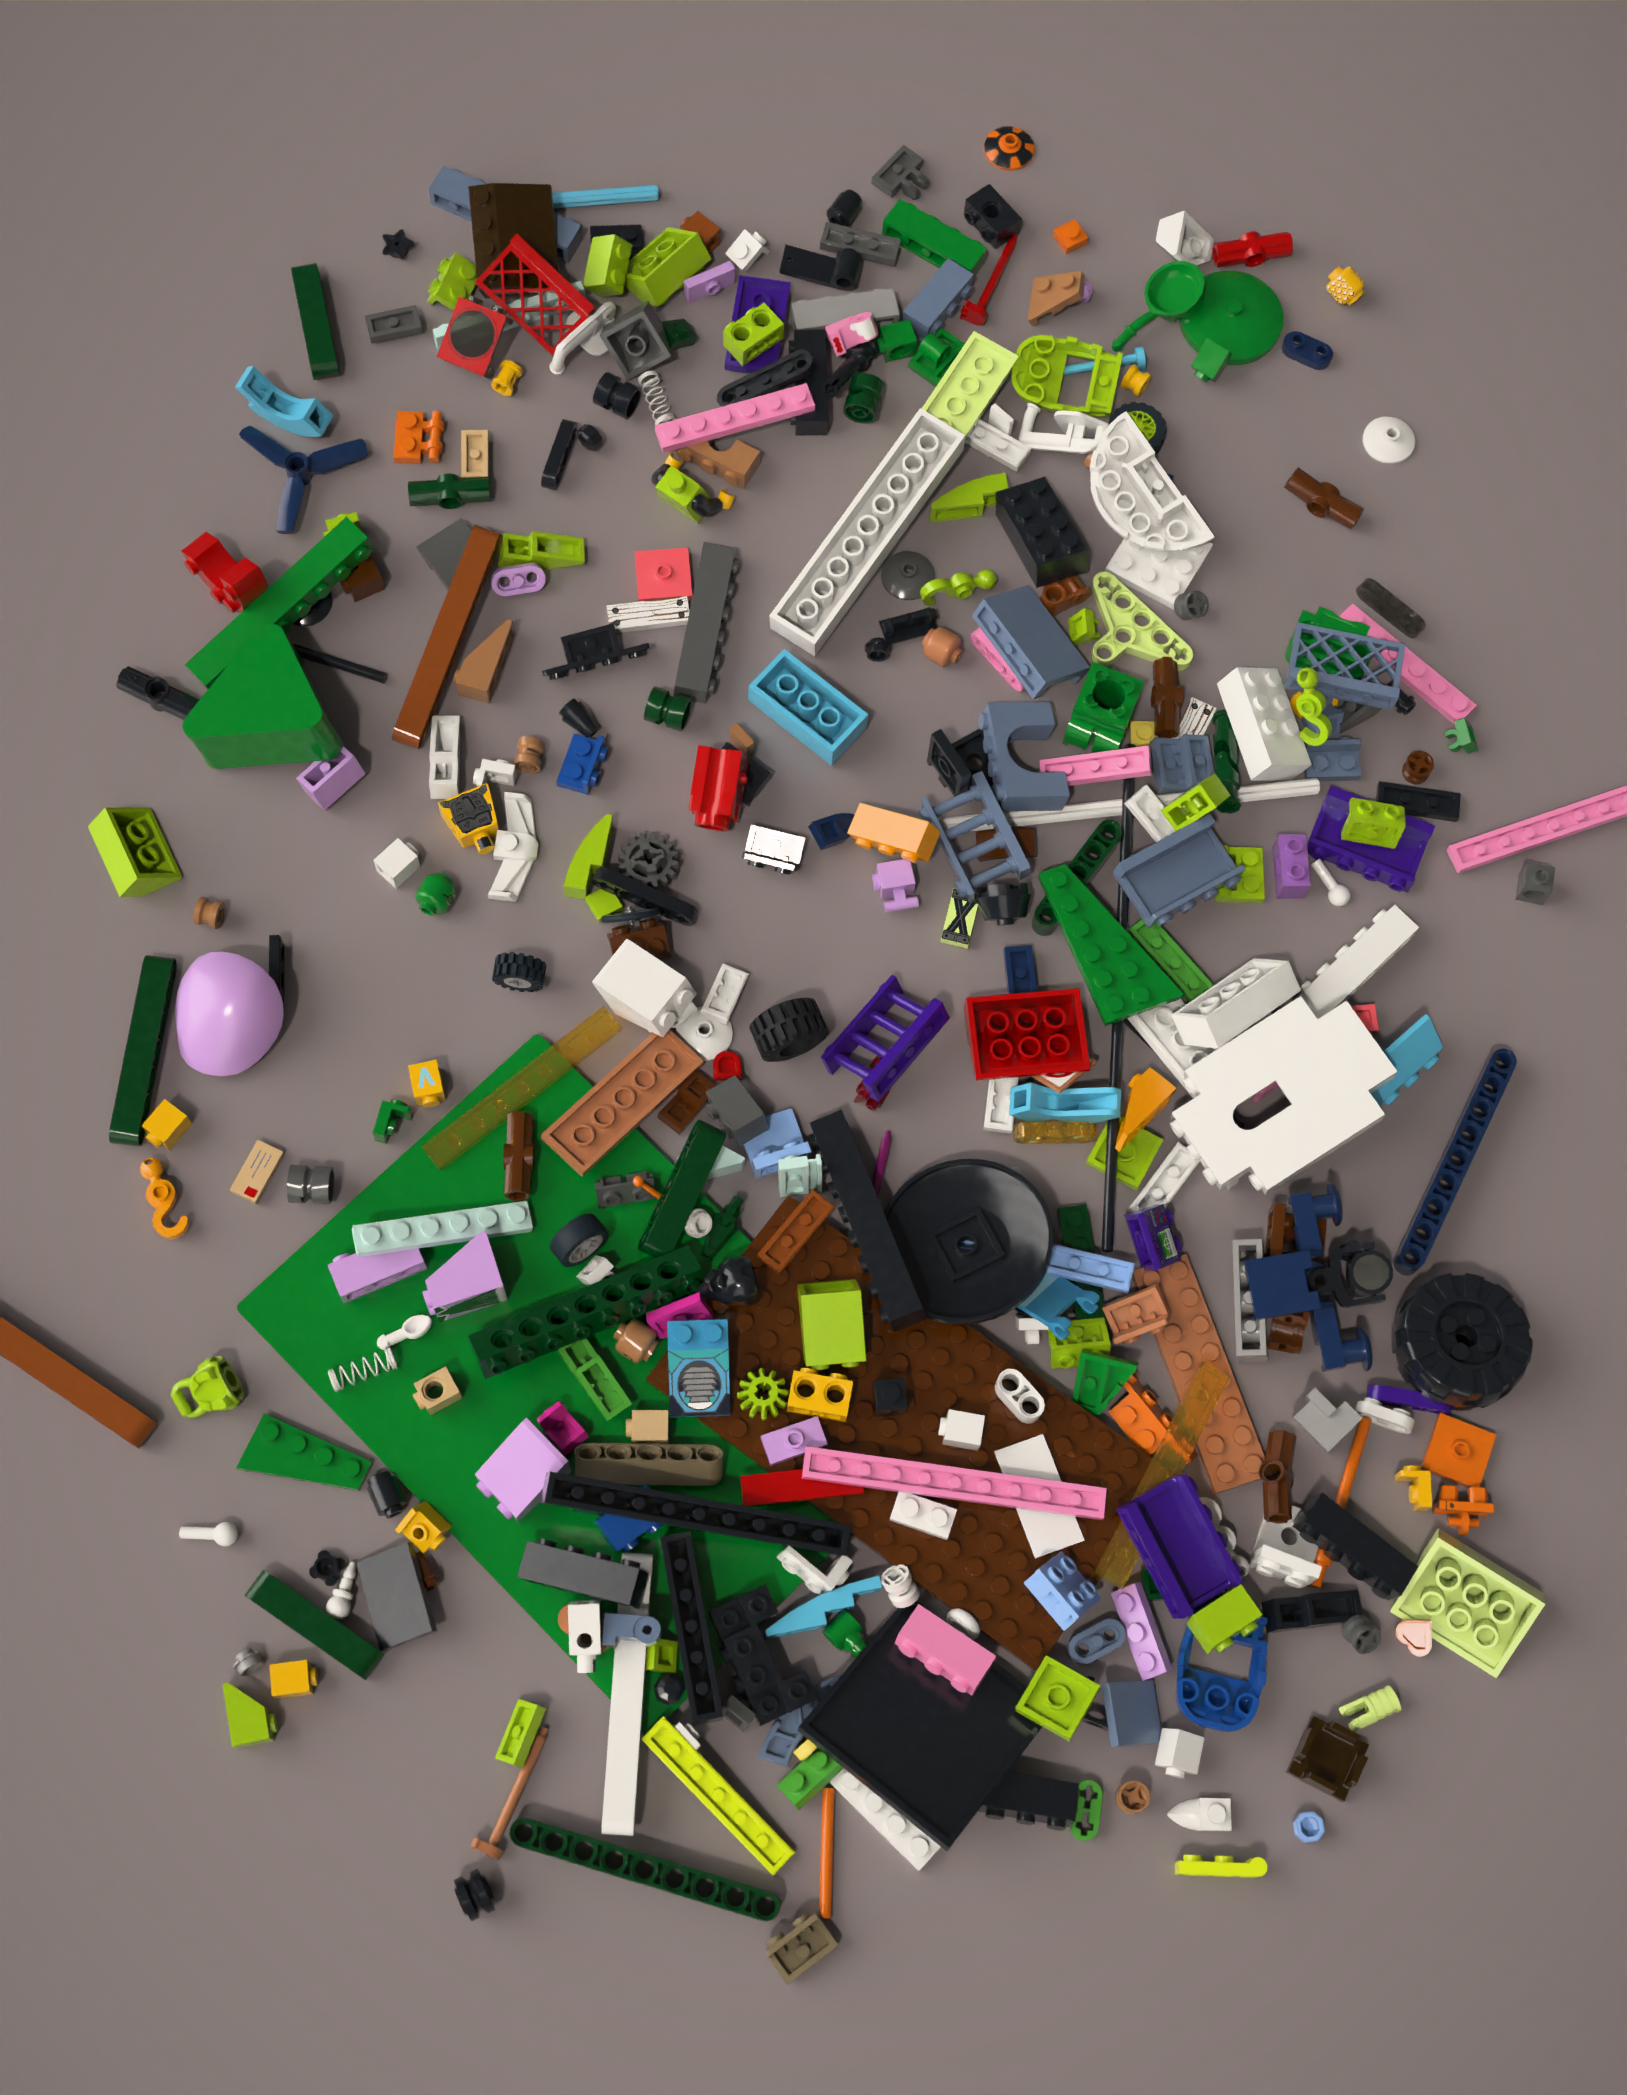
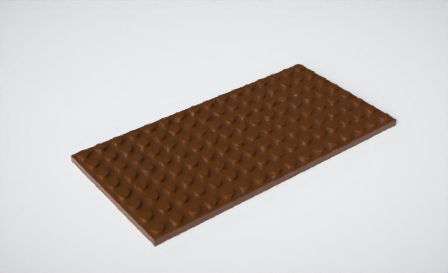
M788 1195L741 1255L751 1259L761 1300L755 1305L745 1307L729 1306L712 1299L706 1300L713 1309L714 1318L711 1320L728 1319L730 1416L694 1418L768 1473L803 1469L804 1455L770 1466L760 1438L761 1435L814 1417L787 1412L794 1370L800 1371L801 1368L812 1369L811 1366H806L804 1361L797 1284L856 1279L861 1289L866 1361L859 1362V1365L855 1367H842L840 1363L829 1364L828 1369L816 1370L818 1375L830 1377L831 1373L842 1374L848 1377L847 1380L853 1381L846 1422L818 1417L828 1444L827 1447L822 1449L1002 1473L994 1451L1043 1434L1062 1482L1107 1488L1104 1519L1076 1517L1085 1541L1038 1558L1034 1557L1016 1508L914 1494L957 1509L948 1539L945 1540L890 1521L889 1519L898 1492L864 1487V1494L807 1501L832 1521L851 1525L850 1534L891 1565L907 1566L915 1583L951 1610L960 1608L970 1613L978 1622L982 1633L1033 1671H1036L1064 1631L1024 1582L1042 1565L1059 1552H1063L1075 1562L1077 1570L1082 1576L1096 1586L1130 1537L1116 1509L1171 1478L1173 1473L969 1325L946 1324L928 1318L896 1332L893 1331L890 1323L884 1325L878 1308L883 1306L879 1297L873 1298L868 1286V1282L872 1281L869 1272L863 1273L857 1258L862 1256L860 1248L854 1249L850 1239L827 1222L822 1224L785 1270L778 1275L758 1259L757 1254L800 1204ZM668 1351L646 1378L647 1383L667 1398H669ZM760 1368H764L765 1377H768L772 1370L776 1371L774 1381L784 1378L785 1384L780 1389L789 1391L787 1397L781 1398L786 1402V1407L779 1408L776 1406L778 1410L777 1417L772 1416L770 1411H767V1419L764 1421L761 1419V1412L758 1411L754 1418L749 1417L752 1407L742 1410L740 1407L745 1400L737 1398V1393L744 1391L739 1386L740 1381L750 1382L747 1376L750 1371L755 1374L756 1378L759 1377ZM1006 1369L1019 1371L1042 1396L1045 1407L1036 1422L1030 1424L1021 1422L997 1396L995 1383L1002 1371ZM904 1378L908 1407L906 1414L875 1418L872 1391L874 1381ZM1004 1379L1002 1381V1386L1007 1391H1015L1017 1389V1384L1012 1379ZM803 1384L798 1387L797 1392L802 1397H810L813 1395L814 1390L810 1385ZM759 1389L757 1398L763 1397V1400L768 1399L769 1391L766 1389L763 1392V1389ZM831 1390L827 1393V1398L834 1403H838L844 1398L843 1394L838 1390ZM1025 1401L1022 1403V1408L1026 1413L1034 1414L1037 1412V1407L1033 1402ZM949 1409L985 1416L981 1445L978 1451L942 1445L943 1436L938 1435L941 1417L946 1418ZM1073 1450L1075 1457L1067 1456V1454Z

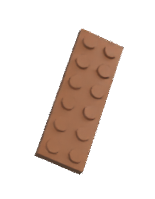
M670 1029L664 1037L652 1033L541 1134V1139L583 1177L668 1099L696 1070L698 1071L703 1066L704 1060Z

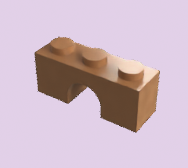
M714 439L675 450V454L681 460L692 462L701 467L706 473L715 474L723 478L728 484L732 486L737 485L743 489L760 465V451L739 440H736L734 445L726 451L714 450L711 447Z

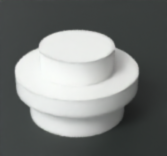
M693 1209L684 1227L686 1233L694 1238L707 1235L712 1228L711 1216L703 1209Z

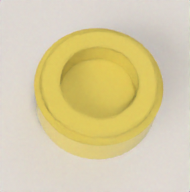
M807 1739L793 1753L800 1761H803L817 1746Z

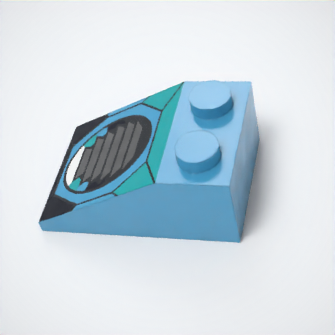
M728 1319L667 1321L670 1418L730 1416Z

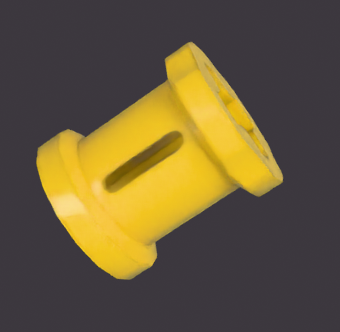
M503 360L500 364L501 370L497 378H493L491 387L497 393L511 396L513 385L517 378L522 376L523 370L518 364L510 360Z

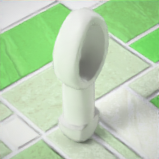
M426 1315L412 1316L403 1323L402 1328L390 1334L381 1335L377 1339V1346L384 1350L407 1338H420L430 1329L432 1320Z

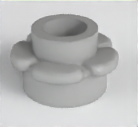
M252 1648L240 1652L235 1657L237 1661L234 1663L233 1668L238 1670L241 1676L254 1673L263 1666L260 1658L262 1653L260 1651L254 1652Z

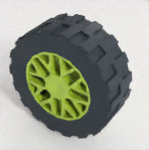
M1131 402L1130 404H1123L1114 411V414L1110 417L1109 425L1118 416L1127 411L1155 451V455L1160 452L1166 434V422L1162 418V414L1154 409L1155 407L1146 405L1143 402Z

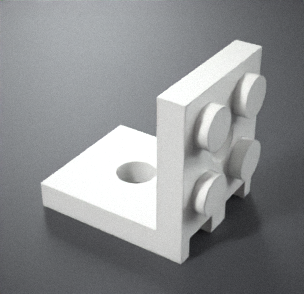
M1291 1505L1292 1519L1288 1520L1287 1523L1281 1524L1267 1522L1263 1514L1248 1560L1249 1567L1256 1568L1255 1571L1267 1577L1285 1579L1284 1583L1296 1588H1305L1317 1580L1322 1566L1314 1564L1318 1546L1305 1541L1300 1536V1532L1292 1527L1303 1509ZM1284 1529H1291L1295 1532L1297 1540L1294 1545H1287L1283 1542L1281 1533Z

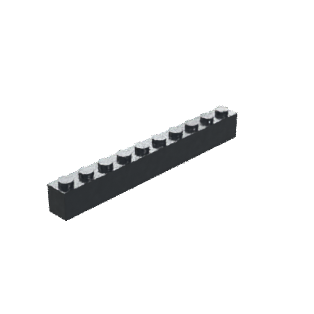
M546 1472L541 1503L781 1546H790L838 1556H846L851 1529V1525L556 1472Z

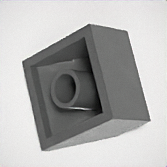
M649 301L606 324L599 335L627 381L672 356L663 324Z

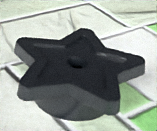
M400 229L394 235L384 234L382 237L386 243L382 252L383 255L404 259L408 249L415 246L413 241L405 238L403 229Z

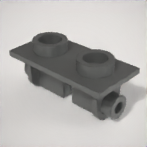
M643 1171L627 1174V1182L621 1183L620 1176L600 1178L599 1182H594L598 1208L656 1199V1197L642 1187H636L633 1184L635 1176H642L644 1182L655 1189L652 1173Z

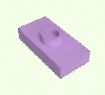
M731 261L684 280V296L687 302L691 303L707 295H714L721 289L735 284V268Z
M818 1416L761 1435L760 1437L770 1466L804 1455L806 1446L824 1448L828 1445Z

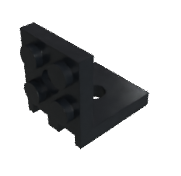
M980 728L952 744L941 729L931 734L927 763L929 766H934L939 774V781L944 788H949L954 797L970 790L972 775L981 771L989 786L993 785V779L988 774V753H985L983 749L984 733ZM976 758L980 760L982 765L979 768H971L968 766L967 760Z

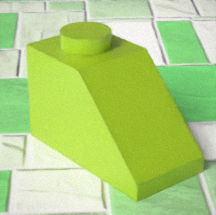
M222 1684L232 1747L240 1749L274 1741L273 1733L278 1731L275 1714H270L269 1709L232 1684Z

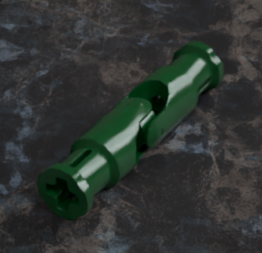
M1220 710L1214 713L1212 717V723L1215 725V733L1213 734L1215 774L1231 796L1217 806L1216 809L1221 813L1231 814L1239 811L1241 807V801L1238 799V790L1240 789L1238 743L1227 711Z

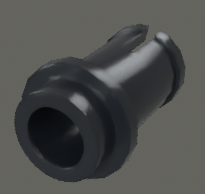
M1393 681L1388 683L1387 686H1392ZM1400 688L1399 699L1395 707L1399 714L1407 715L1416 706V702H1414L1413 696H1408Z

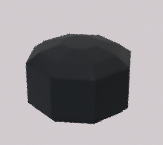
M584 424L577 431L578 440L587 450L596 451L603 445L601 435L593 426Z
M671 1673L660 1676L653 1687L657 1701L666 1706L679 1703L684 1693L681 1679Z

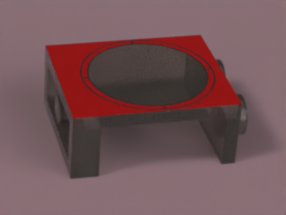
M470 295L468 299L459 297L436 357L491 380L495 370L489 366L506 323L512 325L514 320L506 316L508 311L493 305L491 309L482 306L484 301Z

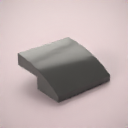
M462 518L416 546L430 569L435 571L447 591L472 531Z

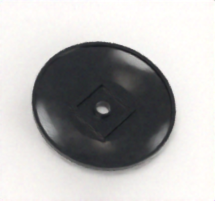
M957 1159L929 1167L908 1180L892 1197L884 1211L926 1317L937 1322L956 1325L976 1324L1007 1314L1032 1295L1040 1285L1050 1265L1054 1246V1232L1049 1210L1044 1199L1025 1177L1013 1169L996 1162L982 1159ZM969 1240L975 1243L974 1248L969 1252L959 1250V1246L963 1241Z

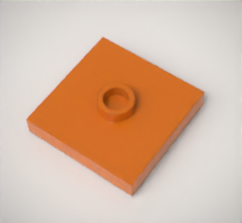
M1440 1412L1437 1415L1421 1464V1470L1431 1471L1434 1475L1467 1488L1480 1487L1496 1434Z

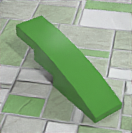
M587 1338L557 1350L560 1357L606 1421H609L632 1405Z

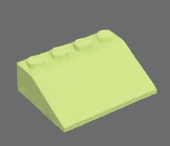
M1438 1528L1418 1559L1416 1572L1402 1596L1396 1598L1390 1612L1403 1620H1431L1433 1639L1497 1678L1545 1606V1594Z

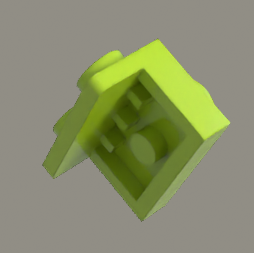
M457 252L449 259L445 257L437 269L440 272L438 279L435 278L428 288L430 296L427 302L432 305L435 301H438L454 311L459 297L469 299L477 280L476 265Z

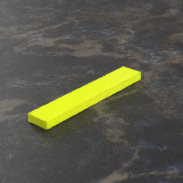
M664 1716L641 1738L652 1752L771 1875L774 1876L795 1853Z

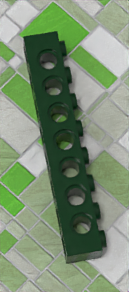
M686 1245L468 1335L473 1355L485 1379L502 1374L511 1368L528 1363L540 1356L557 1351L564 1346L586 1339L588 1336L612 1328L634 1317H639L648 1311L665 1306L689 1294L696 1293L698 1287L704 1282L703 1271L689 1245Z

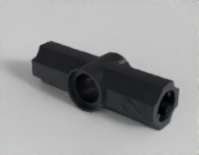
M127 666L125 669L123 668L118 675L116 686L119 690L149 703L155 711H165L182 720L186 718L199 701V699L168 685L167 681L163 678H153L130 666ZM164 692L163 695L154 697L156 693Z

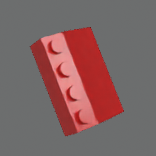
M1079 988L966 998L963 1008L976 1081L1090 1071Z

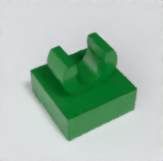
M1465 718L1454 721L1456 729H1449L1445 732V736L1448 739L1457 737V741L1454 744L1448 745L1450 751L1457 752L1462 748L1468 754L1478 751L1472 725Z

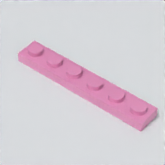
M807 383L661 423L655 425V432L662 452L666 453L815 411V404Z
M1353 603L1339 616L1348 621H1358L1370 626L1367 634L1369 637L1401 643ZM1405 646L1400 681L1454 725V721L1462 718L1466 719L1477 705ZM1386 649L1380 653L1388 664L1397 658L1396 651Z

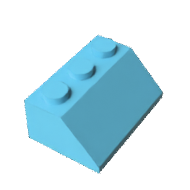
M1427 1014L1383 1051L1397 1070L1394 1079L1370 1093L1379 1106L1384 1103L1387 1106L1392 1104L1401 1095L1398 1092L1400 1088L1404 1085L1407 1088L1411 1087L1420 1078L1417 1074L1423 1068L1427 1071L1430 1070L1440 1060L1437 1055L1443 1049V1046Z

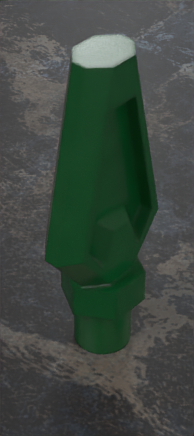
M734 1195L731 1202L725 1205L722 1212L712 1216V1228L706 1236L701 1252L705 1257L713 1259L738 1230L736 1219L741 1213L739 1209L744 1202L742 1198Z

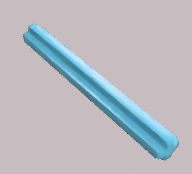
M657 185L554 192L552 193L554 208L656 201L659 199V190Z

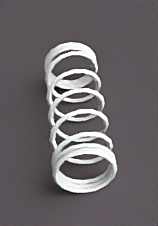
M647 371L641 374L638 382L643 386L642 392L646 394V402L650 404L649 410L653 412L652 418L655 420V425L671 419L676 420L672 413L664 414L657 418V420L654 418L655 413L666 412L670 409V405H661L655 411H652L651 404L663 403L667 397L663 395L658 396L649 402L647 400L648 395L660 394L663 391V387H655L648 393H645L644 387L655 386L660 382V379L655 371ZM656 375L655 378L647 382H641L646 376ZM658 388H661V389H662V390H661L660 392H658V393L649 394L650 392H652V391L655 390V389H658ZM665 397L663 401L653 403L656 399ZM668 406L666 410L656 412L659 408Z
M391 1348L384 1349L388 1370L375 1352L376 1373L371 1368L365 1357L362 1358L365 1379L353 1361H351L353 1383L344 1368L339 1366L342 1388L338 1383L334 1370H328V1375L335 1392L344 1388L342 1371L350 1384L355 1385L353 1366L364 1381L367 1380L365 1362L374 1376L377 1377L378 1365L376 1357L385 1371H390V1365L393 1370L397 1369L398 1366Z

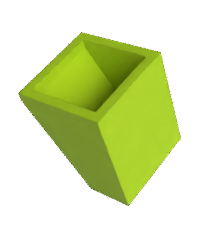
M856 1279L797 1284L803 1353L806 1366H811L814 1370L828 1369L829 1364L841 1363L842 1367H855L859 1365V1362L866 1361L861 1289Z

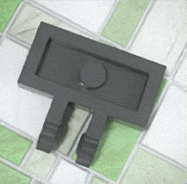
M905 145L872 177L871 184L890 197L901 188L902 192L912 200H915L920 195L919 189L915 185L925 189L930 183L929 179L918 171L923 165V158Z

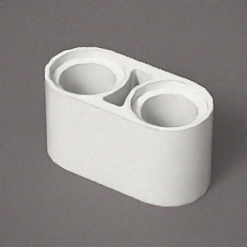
M1006 1369L1001 1372L995 1383L997 1396L1018 1420L1026 1424L1036 1422L1045 1407L1042 1396L1019 1371ZM1004 1379H1012L1017 1384V1389L1015 1391H1007L1002 1386V1381ZM1025 1401L1033 1402L1037 1407V1412L1034 1414L1026 1413L1022 1408V1403Z

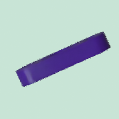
M1368 1385L1366 1398L1378 1400L1383 1405L1400 1408L1401 1405L1412 1406V1410L1435 1414L1440 1412L1446 1415L1452 1414L1450 1406L1441 1402L1435 1404L1420 1394L1421 1392L1383 1385Z

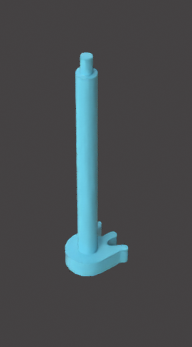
M1143 346L1134 348V354L1122 356L1121 366L1135 363L1139 370L1145 373L1146 360ZM1095 361L1067 365L1064 368L1063 376L1093 371Z

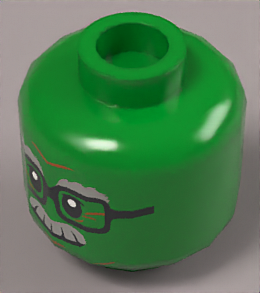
M442 873L425 876L415 894V899L420 905L419 909L429 916L447 913L457 895L454 881Z

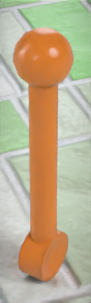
M635 1176L633 1178V1184L636 1187H642L657 1199L660 1198L661 1194L646 1184L642 1176Z

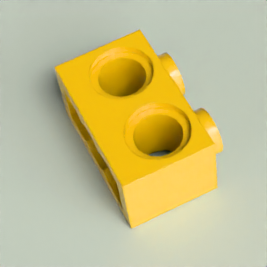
M801 1368L800 1371L794 1370L787 1412L846 1422L853 1381L847 1380L848 1377L842 1374L831 1373L830 1377L818 1375V1371L810 1368ZM807 1384L813 1388L814 1393L810 1397H802L797 1392L799 1386ZM831 1390H838L843 1394L844 1398L842 1401L834 1403L827 1398V1393Z

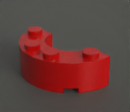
M208 532L203 533L181 550L186 558L184 562L186 568L194 576L198 574L211 589L210 594L218 604L224 603L231 613L243 612L268 588L266 579L258 565L247 558H243L237 563L221 542Z

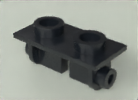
M930 607L879 621L885 641L890 645L924 636L930 629L938 628L935 619H937L936 611Z

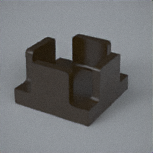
M1311 1716L1286 1773L1344 1802L1350 1788L1356 1786L1368 1760L1365 1754L1369 1744L1359 1740V1734L1334 1721L1327 1723L1315 1716Z

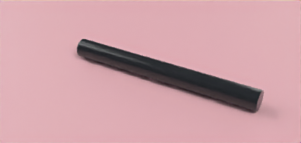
M292 643L302 658L383 684L386 682L387 673Z

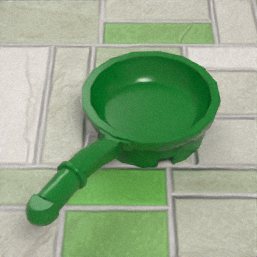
M1173 261L1161 266L1152 273L1144 291L1146 304L1149 306L1148 309L1150 311L1137 318L1129 326H1126L1123 333L1116 340L1114 339L1111 345L1112 350L1115 352L1121 351L1124 345L1141 328L1159 316L1167 321L1176 322V319L1182 318L1185 320L1197 313L1204 301L1205 280L1202 271L1195 264L1187 261Z

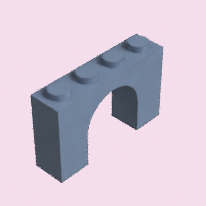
M988 702L983 713L979 715V728L984 733L983 749L985 753H988L989 758L988 774L992 777L994 784L992 792L1002 811H1062L1070 797L1065 772H1031L1025 770L1012 760L1007 745L1014 741L1048 740L1055 727L1050 702Z

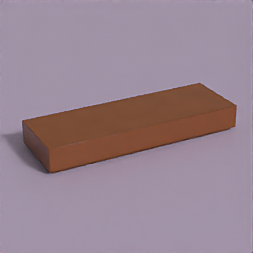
M812 1189L760 1250L757 1258L780 1275L833 1213L835 1206Z

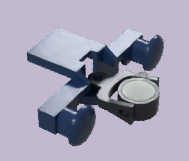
M1331 1183L1327 1185V1194L1312 1196L1311 1192L1290 1195L1288 1204L1292 1205L1295 1220L1292 1233L1296 1252L1244 1261L1255 1320L1310 1312L1309 1318L1315 1345H1320L1323 1359L1322 1372L1343 1369L1346 1365L1362 1363L1364 1370L1369 1371L1372 1367L1373 1354L1366 1331L1357 1327V1338L1341 1341L1333 1302L1326 1301L1333 1292L1337 1303L1343 1308L1384 1302L1386 1300L1385 1294H1379L1390 1285L1393 1278V1267L1390 1260L1384 1254L1372 1251L1375 1248L1374 1242L1359 1244L1356 1240H1350L1347 1244H1343L1331 1251L1328 1257V1268L1323 1264L1312 1261L1311 1258L1323 1256L1317 1221L1332 1218L1335 1226L1340 1225L1343 1219L1341 1197L1337 1187ZM1341 1260H1351L1346 1269V1281L1356 1294L1365 1298L1352 1299L1347 1294L1341 1278ZM1315 1279H1320L1324 1282L1323 1287L1317 1286Z

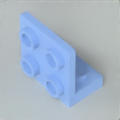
M786 1109L765 1116L768 1130L743 1144L755 1179L777 1173L778 1160L784 1159L787 1156H807L808 1159H811V1149L808 1141H803L792 1109Z

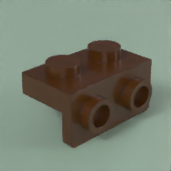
M656 918L642 920L639 922L640 926L629 928L628 925L612 928V933L607 934L612 955L628 939L659 960L672 957L665 926L662 921H656Z

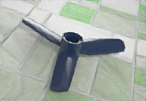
M252 426L243 428L239 433L241 439L271 463L286 469L288 480L283 487L276 527L277 532L280 534H290L294 531L305 490L304 486L311 481L312 474H324L368 456L367 447L363 439H356L318 450L307 457L301 452L291 453Z

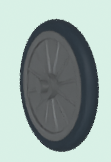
M628 906L624 912L602 916L601 921L603 923L626 921L629 922V925H634V921H637V919L658 916L660 910L658 908L635 910L632 909V906Z

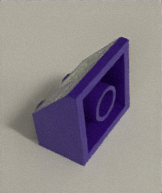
M1156 1204L1124 1215L1141 1268L1156 1271L1181 1260L1179 1254L1182 1253L1181 1243L1178 1237L1173 1235L1170 1226L1173 1225V1218L1168 1208L1165 1209L1164 1204Z

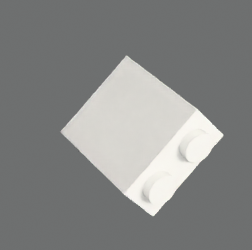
M628 939L623 942L592 981L616 1015L661 1037H664L697 995L686 977Z

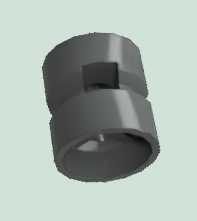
M290 1165L287 1178V1199L289 1203H306L308 1199H311L314 1204L332 1203L334 1193L333 1166H315L313 1170H310L308 1165Z

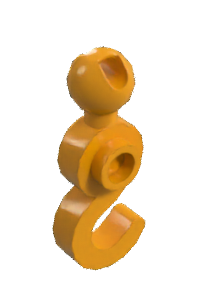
M147 1158L142 1162L140 1172L145 1179L151 1182L146 1190V1199L156 1209L152 1219L153 1227L163 1238L177 1239L186 1233L190 1221L187 1216H182L176 1226L172 1228L164 1226V1219L176 1203L177 1191L172 1183L161 1178L164 1170L162 1162L157 1158Z

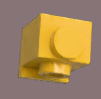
M425 1501L413 1507L395 1530L399 1534L403 1533L418 1549L425 1553L431 1549L436 1551L447 1540L445 1534L451 1525Z

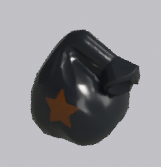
M745 1256L730 1258L722 1262L717 1270L711 1269L707 1277L704 1278L705 1281L698 1287V1292L704 1298L729 1306H752L761 1300L751 1259Z

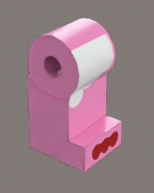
M871 312L852 315L825 327L832 349L837 357L846 353L847 349L870 341L878 335Z

